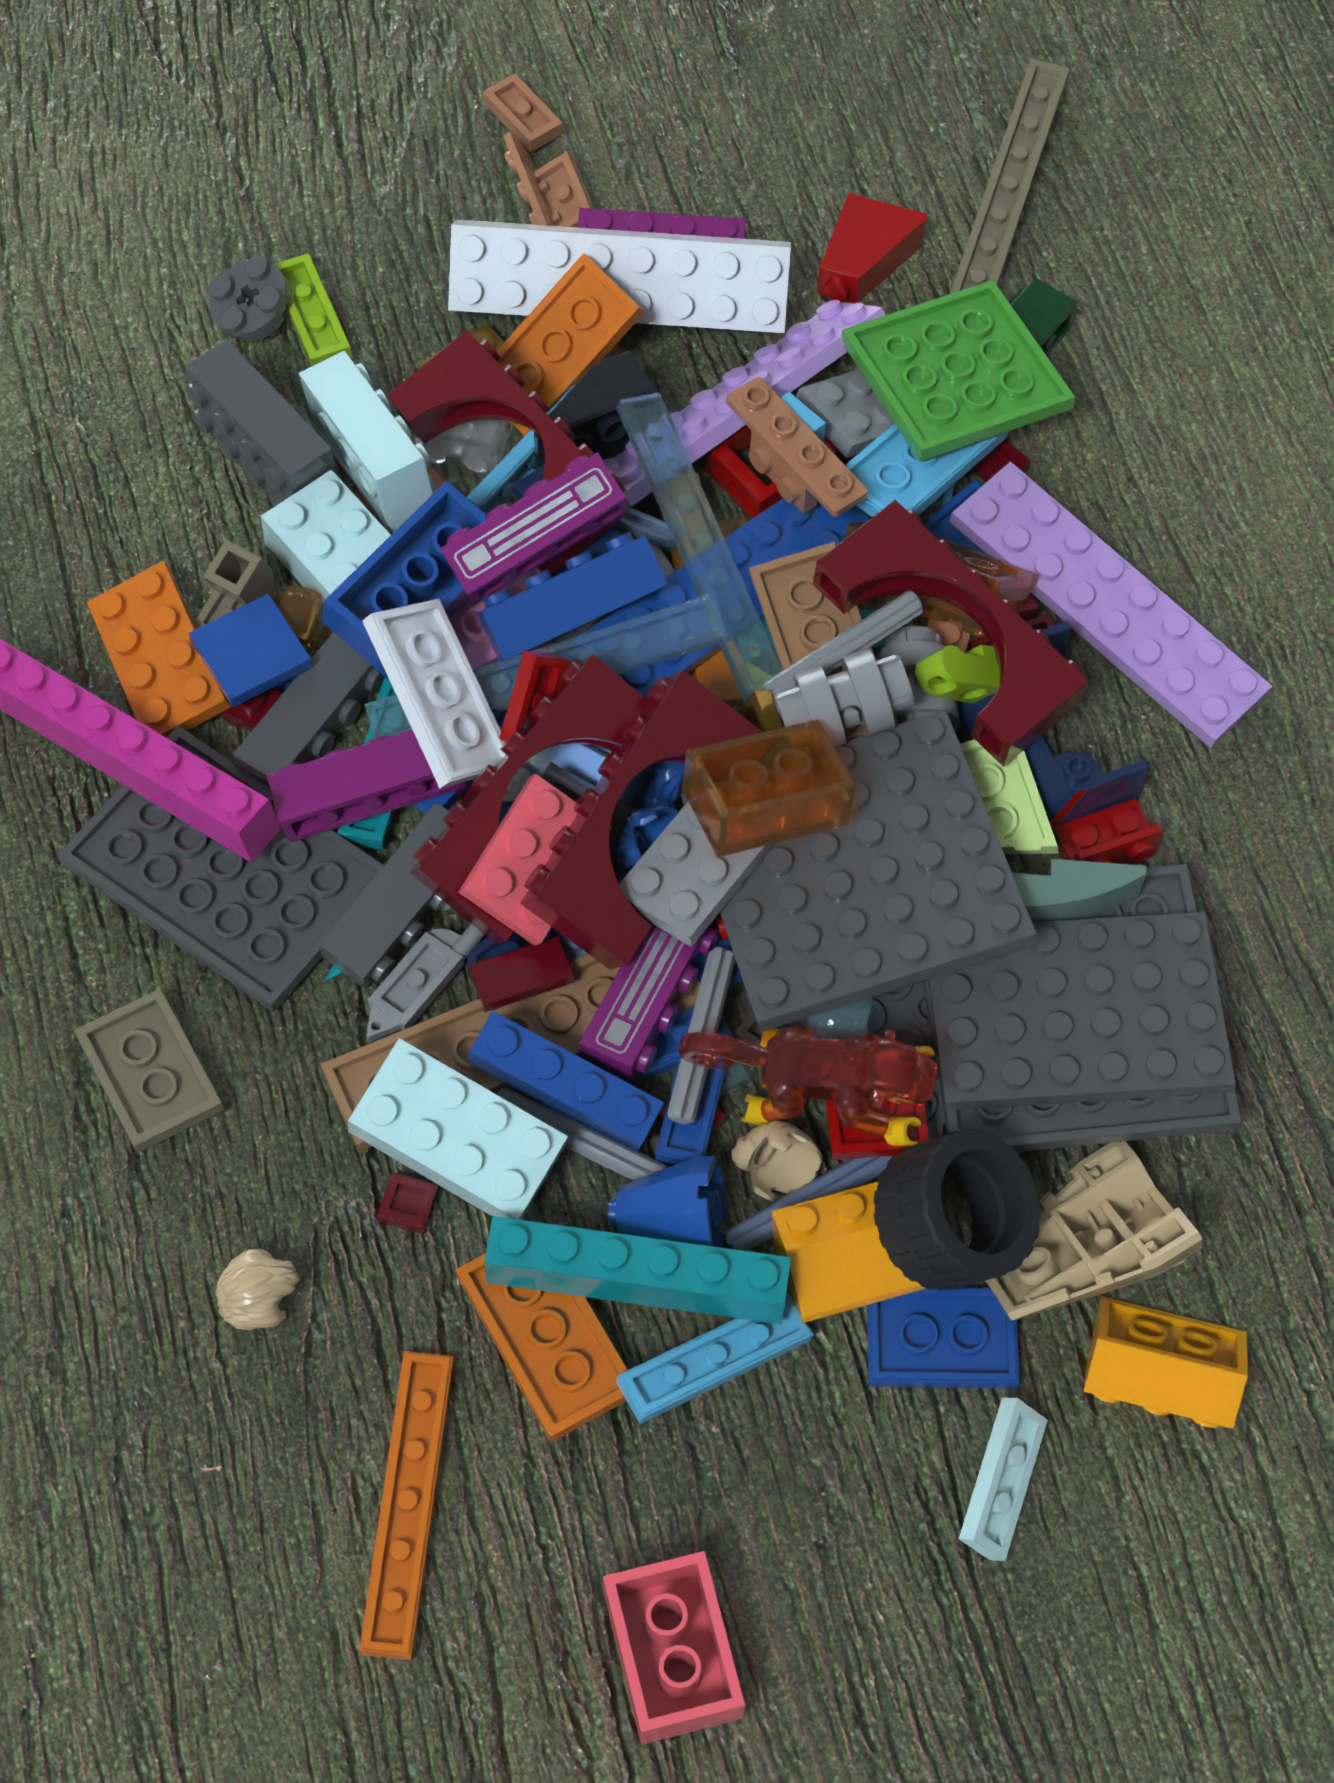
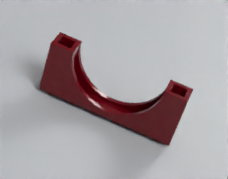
M468 330L463 332L386 395L398 415L402 417L406 425L424 445L434 437L453 427L478 420H505L529 428L540 436L543 441L545 464L542 480L548 479L550 482L565 473L564 468L574 459L583 455H587L588 458L594 455L585 443L577 447L572 441L575 435L559 416L552 420L547 415L550 409L535 390L527 394L522 389L525 382L510 364L503 368L498 363L501 357L494 347L485 338L478 342ZM610 471L615 481L624 493L626 489L619 481V479ZM625 514L538 566V571L541 573L549 569L551 575H553L566 564L565 561L575 557Z
M896 500L817 560L813 585L843 614L873 598L913 591L915 594L933 597L957 607L982 628L997 656L1000 681L999 689L993 699L977 715L971 737L1003 767L1081 703L1089 682L1085 678L1082 669L1075 662L1066 660L1052 647L1049 638L1042 631L1033 629L1024 621L1010 601L1001 599L987 586L984 577L978 571L969 569L956 557L954 550L946 541L937 539L924 527L922 520L915 512L906 510Z
M594 654L582 662L574 658L557 678L563 685L556 694L551 697L546 693L536 703L529 713L534 718V721L524 733L517 728L500 748L506 755L495 768L488 764L471 784L477 791L466 804L458 800L442 819V822L447 825L437 840L430 835L413 855V858L418 863L410 873L495 944L506 942L514 931L465 898L458 891L499 827L502 800L512 778L527 760L536 753L550 747L565 744H586L610 751H618L626 740L622 735L625 726L635 714H642L649 704L647 699Z
M684 670L667 678L661 676L651 686L646 694V699L650 701L642 714H635L627 723L622 732L626 740L618 751L613 750L604 759L598 769V773L602 775L594 789L588 788L578 799L574 806V811L578 813L570 827L565 825L555 835L549 845V849L553 851L552 855L545 865L539 864L532 871L524 884L528 892L520 904L609 970L628 965L652 927L626 899L618 884L611 863L609 850L610 824L613 811L623 790L647 766L667 762L695 765L713 772L724 780L731 781L748 773L770 738Z

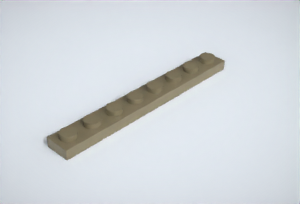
M1030 59L950 294L994 280L997 286L999 285L1068 79L1069 67Z

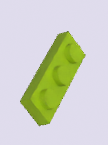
M309 253L274 264L282 271L291 284L293 299L291 307L286 304L285 309L310 366L312 367L342 351H345L349 357H352L350 344Z

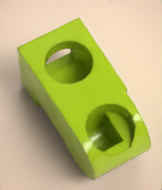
M981 644L963 653L958 647L947 645L919 660L915 667V675L919 685L931 696L974 704L996 693L999 689V666L993 646Z

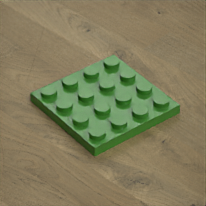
M994 280L842 330L845 349L920 462L1060 414L1074 407V394Z

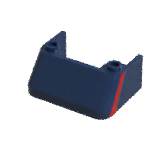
M1067 621L1041 630L1049 638L1052 647L1064 657L1071 630ZM996 693L974 704L958 701L960 727L955 734L960 744L974 740L971 735L977 715L989 704ZM1042 735L1024 750L1051 829L1054 826L1135 798L1138 801L1149 768L1148 763L1143 759L1103 774L1093 757L1084 752L1071 751L1054 757Z

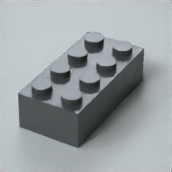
M227 339L185 365L189 383L185 388L193 402L194 411L191 412L194 422L203 433L210 432L217 439V444L227 459L230 461L236 459L241 464L246 478L255 488L261 486L268 493L273 507L328 471L332 470L336 474L332 448Z

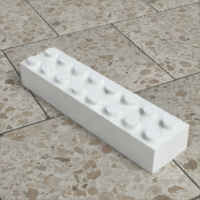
M457 219L451 224L448 310L528 316L584 253L645 311L636 323L785 333L791 242Z

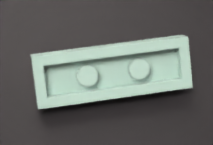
M1002 1397L959 1536V1540L987 1559L994 1561H1006L1048 1421L1018 1398Z

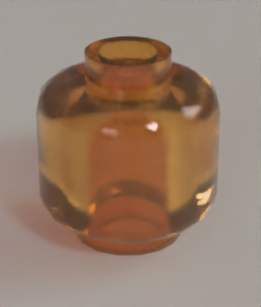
M288 586L286 591L276 593L272 600L304 649L317 647L321 642L325 624L321 621L324 603L320 601L321 595L314 590L301 586Z

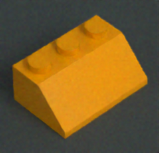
M878 1182L771 1211L773 1245L778 1256L791 1257L788 1285L802 1323L926 1289L921 1287L919 1283L912 1282L905 1277L903 1272L894 1266L889 1259L886 1249L882 1247L878 1228L874 1221L875 1204L873 1201Z
M1101 1296L1085 1370L1084 1392L1091 1393L1097 1399L1108 1403L1123 1401L1139 1405L1146 1411L1156 1415L1164 1416L1171 1413L1191 1418L1195 1423L1208 1428L1223 1426L1233 1429L1248 1378L1247 1332Z

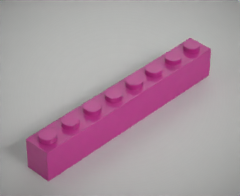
M0 639L1 711L251 863L281 831L268 798Z

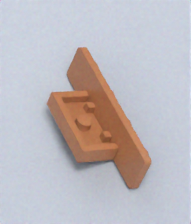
M511 132L504 135L503 137L509 150L504 155L511 169L520 177L521 181L517 183V188L521 196L532 207L533 212L529 214L531 223L533 225L578 228L580 208H595L574 158L566 151L536 170L526 147Z
M761 377L752 379L727 395L726 404L751 429L749 458L752 465L759 473H765L776 484L778 492L785 501L793 502L803 514L816 507L819 501L832 516L837 517L867 497L868 489Z

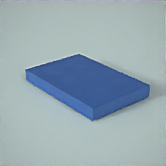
M960 1287L946 1291L926 1288L866 1305L868 1387L1018 1389L1017 1319L1011 1321L990 1288Z

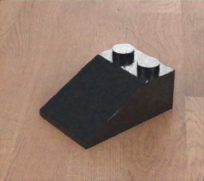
M629 350L618 356L607 357L599 364L592 366L548 416L552 420L559 416L575 435L572 439L573 443L577 447L585 443L594 454L598 452L604 461L625 451L626 444L632 439L654 431V387ZM534 432L535 467L537 470L545 464V451L542 438Z

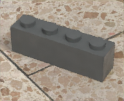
M334 632L312 657V668L298 674L232 755L234 764L268 787L267 775L279 772L281 768L287 765L304 764L318 758H323L329 753L334 744L335 736L344 725L349 726L355 721L361 710V704L371 692L376 693L382 687L385 677Z
M437 802L319 944L321 956L365 990L373 980L380 983L388 975L395 964V960L392 957L402 944L409 947L418 938L425 926L421 921L432 908L435 911H439L446 903L410 873L418 863L413 858L417 849L430 835L437 840L447 827L442 822V819L448 813V810Z

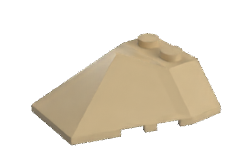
M1126 1141L1108 1143L1084 1158L1070 1170L1073 1179L1055 1196L1048 1191L1038 1201L1041 1206L1040 1230L1030 1256L1025 1258L1022 1265L1015 1271L1008 1272L1004 1276L985 1280L1011 1321L1159 1276L1170 1268L1183 1263L1186 1258L1202 1249L1203 1239L1200 1233L1179 1207L1176 1209L1171 1207L1155 1187L1141 1160Z

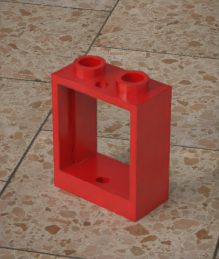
M745 425L705 454V472L752 520L783 498L774 482L766 486L738 457V455L750 448L751 429ZM824 435V444L840 460V451Z

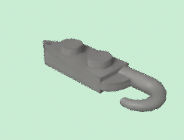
M447 903L442 907L445 911L452 908ZM472 924L468 926L462 935L442 928L432 929L429 932L426 931L368 998L370 1015L366 1034L367 1040L370 1042L411 1027L464 965V960L472 948L485 935ZM374 1027H379V1028H380L379 1030H376V1031L373 1030Z

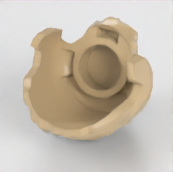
M777 1120L769 1124H762L748 1132L745 1136L740 1137L735 1148L731 1151L732 1159L736 1165L742 1170L750 1171L753 1191L770 1201H773L775 1195L771 1192L773 1190L789 1194L811 1182L818 1175L817 1171L821 1168L823 1161L822 1153L808 1134L799 1130L795 1125Z
M249 1249L231 1260L217 1281L218 1312L225 1322L230 1323L236 1329L251 1331L256 1328H275L286 1319L285 1310L280 1311L278 1304L283 1297L291 1294L296 1289L295 1285L300 1281L299 1274L296 1272L291 1261L273 1259V1256L266 1250Z

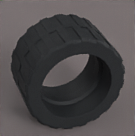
M974 1128L971 1130H956L901 1150L900 1154L894 1155L887 1162V1167L880 1173L877 1180V1190L874 1192V1221L878 1228L882 1247L886 1249L889 1259L894 1266L898 1267L905 1277L912 1282L919 1283L921 1287L930 1290L936 1288L940 1291H946L1007 1275L1008 1272L1015 1271L1022 1265L1023 1260L1030 1256L1033 1251L1034 1242L1038 1239L1041 1208L1038 1203L1036 1184L1032 1180L1028 1166L1018 1156V1152L994 1133L989 1134L982 1129ZM944 1173L957 1182L969 1202L973 1219V1232L969 1247L964 1245L955 1236L945 1218L941 1202V1185Z

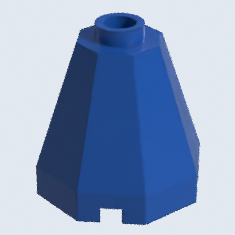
M693 1157L620 1186L616 1199H610L608 1215L611 1228H617L619 1234L725 1248L723 1233L717 1234V1229L720 1228L721 1219L727 1220V1200L723 1170L721 1166H716V1157Z

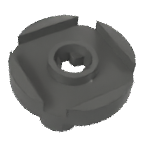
M259 255L239 262L230 267L223 275L216 276L212 279L208 288L211 295L210 313L214 322L226 335L231 338L232 336L240 337L243 341H257L277 330L285 319L282 313L286 308V304L291 307L293 299L292 287L287 277L276 265ZM259 293L253 298V305L248 307L244 303L250 295Z

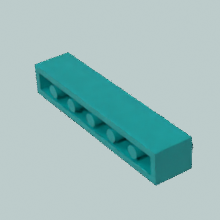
M492 1216L484 1266L486 1282L489 1284L782 1324L791 1257Z

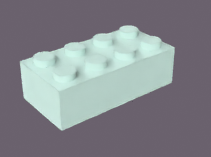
M342 351L298 374L316 432L332 448L334 458L391 535L437 490L433 478L427 472V468L431 467V461L421 443L415 445L412 443L410 431L402 417L397 416L394 418L392 416L390 404L382 390H373L371 379L365 367L361 363L355 365L347 353Z
M332 470L261 515L266 546L322 609L324 600L390 536V533Z
M400 1038L348 1120V1132L487 1214L522 1220L563 1151L568 1138L567 1135Z

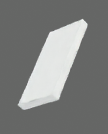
M440 599L376 612L367 616L362 622L439 788L473 780L488 764L495 768L506 755L500 750L505 742L499 739L501 730Z

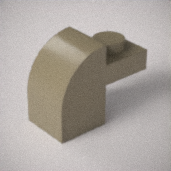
M226 539L203 575V578L214 588V591L194 623L198 629L266 594L272 597L274 589L272 569L261 557Z

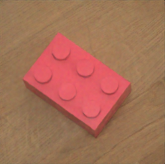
M705 1551L603 1576V1592L641 1745L743 1719L745 1703Z

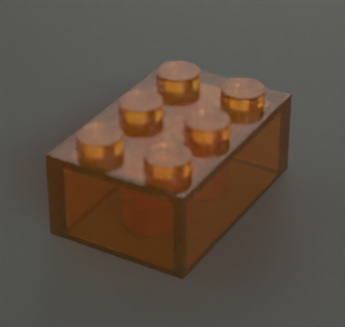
M817 719L686 750L682 790L716 856L721 857L849 825L856 785L822 724Z

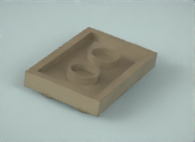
M161 988L74 1030L136 1153L224 1110L221 1100Z

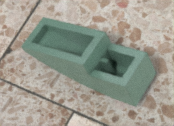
M1051 859L1047 875L1012 874L1032 922L1060 921L1091 917L1139 896L1146 877V866Z

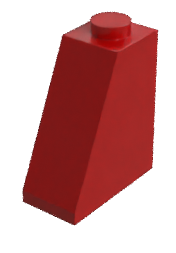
M848 193L819 267L817 294L829 297L832 300L853 304L859 303L922 247L927 213Z

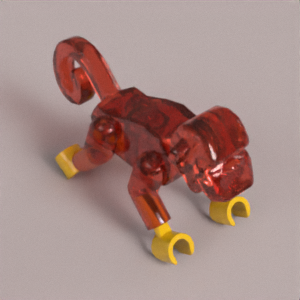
M797 1024L781 1029L772 1028L759 1032L762 1033L759 1045L712 1033L693 1032L681 1037L678 1053L682 1059L691 1064L715 1070H728L733 1067L734 1061L762 1069L759 1084L769 1089V1098L747 1094L745 1101L748 1102L744 1117H741L742 1122L760 1126L775 1120L795 1118L803 1109V1097L834 1101L838 1119L846 1127L878 1137L884 1135L887 1143L893 1146H912L918 1144L916 1141H911L907 1136L908 1126L922 1125L918 1118H889L885 1113L867 1108V1104L871 1100L873 1107L881 1108L883 1099L899 1104L905 1101L922 1105L930 1101L933 1096L938 1071L936 1063L928 1057L935 1055L933 1049L927 1046L913 1047L895 1041V1031L887 1030L885 1037L872 1033H861L846 1041L816 1038L813 1028L808 1025Z

